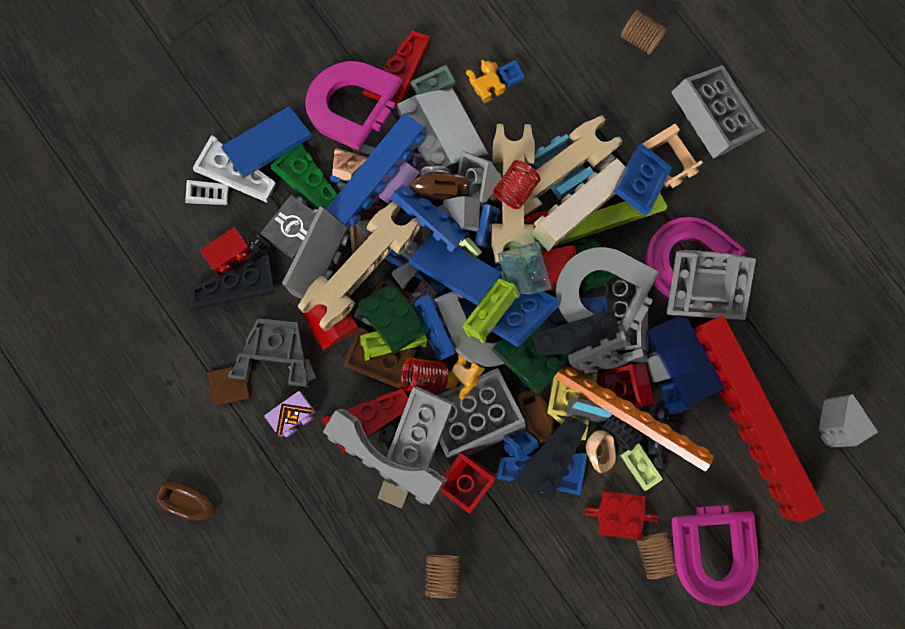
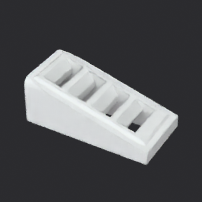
M187 180L185 203L227 205L229 186L221 183ZM193 188H197L196 197L192 196ZM201 188H205V198L201 197ZM210 189H214L213 198H209ZM218 189H222L221 199H217Z

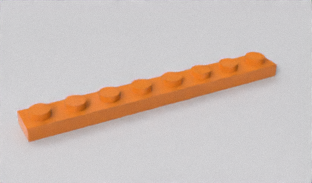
M564 365L555 377L556 380L705 472L710 466L714 455L709 450L694 444L688 437L676 433L667 424L658 422L649 413L637 409L631 402L619 398L613 391L598 385L595 380L578 373L575 368Z

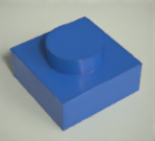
M516 60L498 68V73L506 88L525 79Z

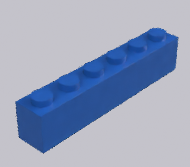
M404 113L326 210L349 229L355 226L360 221L361 214L365 209L368 210L373 205L374 198L378 193L381 194L386 189L387 182L391 177L394 178L399 173L400 166L404 161L407 162L412 157L413 150L425 141L427 132L424 126Z

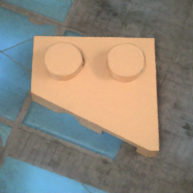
M335 148L333 176L349 181L368 157Z

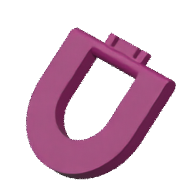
M349 61L338 63L325 69L311 83L306 95V111L312 124L320 133L351 148L360 150L372 129L380 131L382 128L380 124L384 125L391 114L390 109L395 108L396 105L391 100L403 81L395 75L362 62ZM347 85H357L381 95V98L363 126L329 110V100L336 90Z
M683 217L664 224L653 235L646 250L645 262L647 266L659 272L653 284L662 294L669 298L673 270L669 263V253L672 246L677 242L691 240L699 243L709 252L729 253L746 256L747 251L712 223L700 218Z
M728 505L696 507L697 515L673 517L672 531L676 569L682 585L689 594L703 603L717 606L730 605L742 599L751 589L758 571L759 560L754 513L752 511L729 513ZM730 524L733 552L732 568L725 578L714 581L707 576L702 567L698 526Z

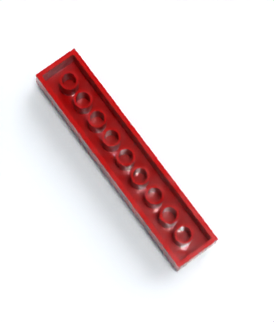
M724 315L690 331L693 344L696 347L698 346L702 353L700 354L701 360L705 365H708L711 371L710 377L721 390L719 392L723 402H727L730 408L729 414L740 428L739 434L741 438L747 441L750 447L749 453L760 467L758 470L761 477L767 480L770 486L768 488L769 493L777 500L780 506L778 510L781 516L788 521L804 522L825 512Z

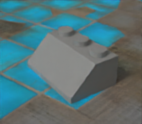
M853 394L829 398L824 401L819 431L822 434L821 439L830 448L857 446L878 432Z

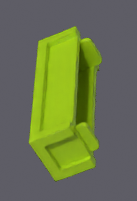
M498 279L463 324L462 327L467 336L476 337L480 342L485 343V338L515 298L520 296L515 284L502 279Z
M377 332L360 335V343L364 349L365 361L370 360L371 357L392 353ZM426 335L401 350L417 346L426 347Z

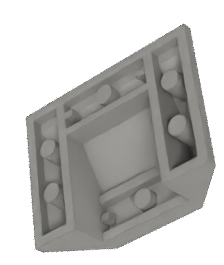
M677 251L667 314L711 318L724 315L726 319L745 320L756 258L721 252Z

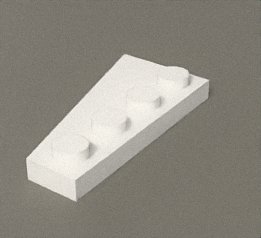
M211 135L193 166L194 172L268 202L276 187V183L259 170L242 178L222 151L221 146L223 144Z

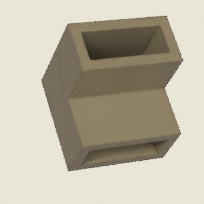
M385 478L378 499L402 508L409 491L401 490L397 486L398 483L392 479L388 480Z

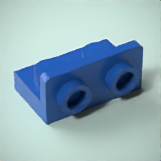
M483 205V210L480 213L479 229L475 234V245L478 248L493 250L491 246L492 224H500L502 217L501 209L491 205Z

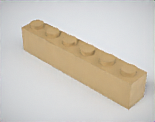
M615 159L611 164L606 162L600 168V173L594 172L587 179L588 183L584 184L582 182L574 190L575 193L573 195L569 193L562 199L560 206L554 205L548 211L549 215L547 217L542 215L534 223L536 227L531 234L550 251L616 194L613 191L626 167L618 159Z

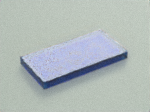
M677 316L647 330L646 333L685 407L725 389L686 316Z

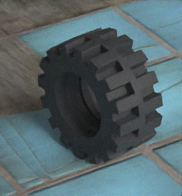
M615 415L609 417L602 426L604 431L613 435L614 441L629 451H632L642 439V435L638 430Z

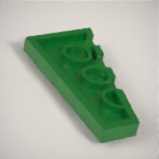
M303 144L283 154L271 164V169L317 210L319 207L326 210L337 196L332 186L324 178L321 170L313 162L310 154L304 149Z

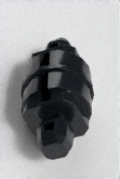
M657 409L655 419L660 423L667 424L676 432L675 423L668 422V410ZM648 436V454L656 456L654 458L656 469H666L669 460L667 456H675V452Z

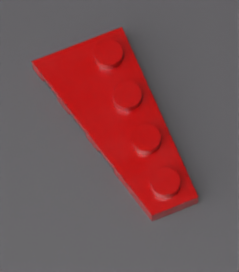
M411 31L397 49L395 56L385 64L386 67L383 71L395 75L403 81L391 102L395 103V108H398V103L403 102L408 92L411 81H413L431 42L430 36ZM367 89L362 93L364 97L379 101L381 95Z
M400 389L370 402L361 403L346 411L360 420L367 438H369L386 425L401 417L409 398L404 390ZM332 415L321 418L325 426H327ZM338 443L337 445L343 454H346L345 447Z

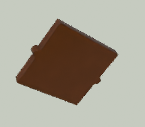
M234 367L207 372L210 386L208 391L211 392L213 406L250 399L247 385L249 381L228 378L230 370Z

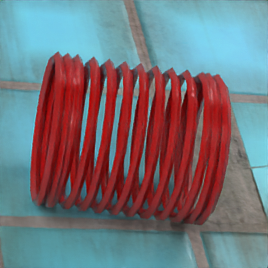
M514 160L509 169H507V172H505V175L497 183V186L494 187L493 193L505 205L518 210L524 205V202H526V199L535 189L541 177L527 163ZM516 166H518V167L524 169L525 171H527L534 179H532L526 172H524L523 170L517 168ZM499 191H501L503 194H505V195H506L507 197H509L510 199L506 198V197H505L504 195H502Z
M408 358L402 369V386L405 391H412V388L416 385V387L419 386V388L430 393L442 394L448 383V367L444 361ZM410 364H411L410 372H409V383H410V387H409V384H408V370H409V366H410ZM413 365H414L413 373H412V383H411V372H412V367H413ZM441 366H442V373H443V374H442V381H441V385H440L439 389L437 390V388H438V386H439V384H440V380H441ZM438 367H439V380H438V384H437V386H436L437 379H438Z

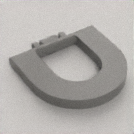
M592 248L572 257L562 268L556 282L555 295L556 299L559 300L560 306L558 308L564 319L569 323L594 315V313L588 311L582 305L579 298V286L583 278L590 272L605 270L639 287L619 324L620 332L624 331L627 333L630 327L637 330L639 325L633 323V321L636 320L641 323L649 309L643 303L651 305L653 300L646 296L659 272L611 248Z
M508 268L501 271V279L515 284L519 290L520 288L512 270ZM452 291L434 299L438 308L436 312L439 318H442L446 324L445 332L448 338L451 337L455 344L454 350L462 358L470 363L473 362L484 367L504 364L491 351L497 343H482L476 337L467 336L462 327L467 319L459 303V300L464 298L463 296Z

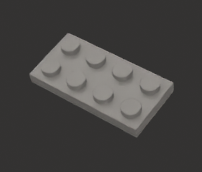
M414 386L386 458L406 467H430L454 403Z

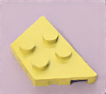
M577 370L583 376L596 381L598 371L591 375H585ZM556 374L553 377L548 414L560 424L567 416H571L588 425L589 420L567 414L566 408L569 398L589 399L556 380ZM588 426L581 440H586Z

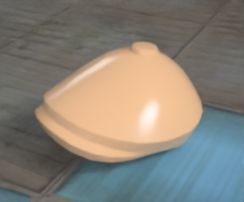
M595 431L586 442V451L594 469L599 473H604L613 467L616 460L614 437L606 431Z

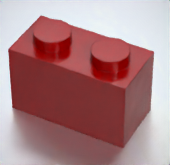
M235 227L200 250L217 274L229 271L232 268L231 265L237 261L245 260L248 258L249 253L252 252Z

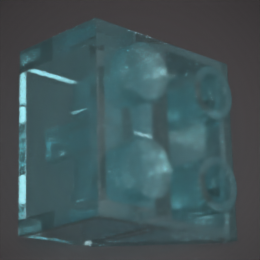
M539 242L497 253L505 280L515 284L520 294L531 295L552 289Z

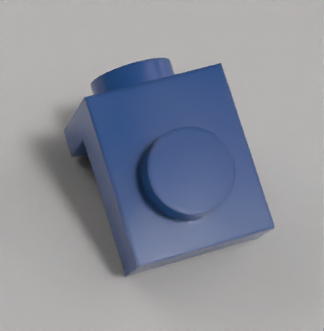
M680 379L659 384L663 407L670 414H681L685 410L690 409L689 404L685 400L683 383Z
M526 430L518 433L513 438H510L508 435L503 437L505 442L504 449L510 456L514 455L519 461L539 446L538 441Z

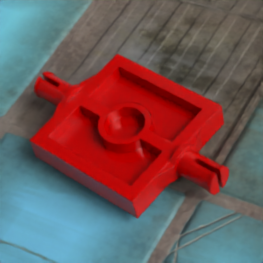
M602 491L601 502L598 508L585 507V516H595L598 518L599 535L642 539V530L645 522L658 523V520L654 519L658 518V514L645 512L644 495Z

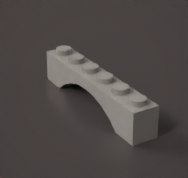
M344 409L335 410L323 433L328 435L327 438L331 442L344 446L347 453L353 456L357 455L363 459L362 462L366 466L379 470L382 477L388 480L392 479L398 483L397 486L401 490L411 492L415 495V499L422 504L427 503L430 505L434 502L448 480L430 467H406L387 459L368 440L360 420Z

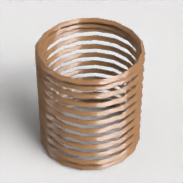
M636 10L623 29L621 38L627 39V42L630 41L633 45L636 43L635 47L638 46V49L641 47V50L646 51V54L650 55L660 42L667 27L660 26V23L655 22L652 18L649 19V16Z
M668 532L653 534L636 541L643 565H645L647 579H657L677 573L675 554L673 553L674 550L673 546H671L672 543Z
M451 555L426 556V566L428 567H426L425 575L427 577L425 579V588H427L425 589V596L434 598H456L459 596L457 592L459 590L457 588L459 587L457 585L459 581L456 580H459L457 577L459 574L457 573L460 571L455 569L460 568L457 566L460 565L457 563L460 561V557Z

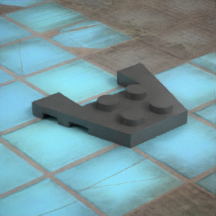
M408 213L399 214L394 218L393 222L398 226H404L413 218H416V216L409 215ZM371 220L357 224V229L365 240L372 234L367 230V225ZM427 226L424 228L420 227L412 243L402 253L407 263L392 272V276L402 289L419 272V269L409 264V258L434 233Z
M257 319L245 341L246 345L243 351L236 358L237 362L228 374V378L248 381L252 360L291 364L289 385L309 387L300 324L297 322Z
M624 331L617 333V338L612 341L609 338L602 340L599 347L592 349V346H589L568 356L569 363L585 375H591L601 370L643 363L649 360L647 353L642 348L622 355L616 351V349L631 345L630 337Z

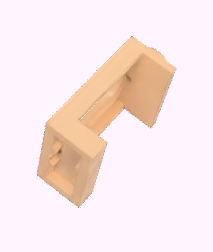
M676 124L643 143L645 147L653 151L668 142L683 164L684 171L675 177L668 175L663 185L664 189L670 186L675 188L683 182L682 179L686 176L691 178L699 172L698 168L703 163L702 161L696 163L677 135L680 129Z

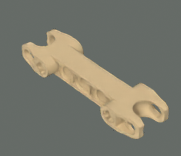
M603 115L585 122L569 135L573 144L536 170L541 180L528 199H526V202H524V217L532 215L543 205L538 197L548 191L552 184L556 185L587 161L593 168H596L607 160L621 145L622 139L619 136L609 142H602L596 137L595 132L602 127L606 120ZM494 193L490 196V201L493 204L500 201Z
M497 124L496 135L493 141L492 163L503 164L502 177L514 160L534 164L535 141L532 135L531 124H525L523 137L518 141L508 140L504 135L503 124ZM502 202V224H492L491 246L494 252L495 264H501L503 251L509 246L520 248L524 252L522 255L523 265L530 264L534 244V236L531 233L534 230V225L524 224V205H522L521 209L516 210Z
M395 201L380 210L367 225V230L372 234L330 280H327L324 276L318 277L307 289L306 294L300 301L298 308L304 314L315 305L327 306V313L319 324L324 331L329 330L336 323L343 320L351 311L355 302L349 297L391 250H394L399 255L402 254L412 243L421 225L418 223L417 217L404 226L394 224L393 220L401 209Z

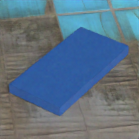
M289 106L222 145L221 148L242 178H245L312 138V136Z
M431 235L409 258V264L478 306L495 282L502 278V273L459 247L451 253L446 248L448 246L447 243L443 240L438 241Z

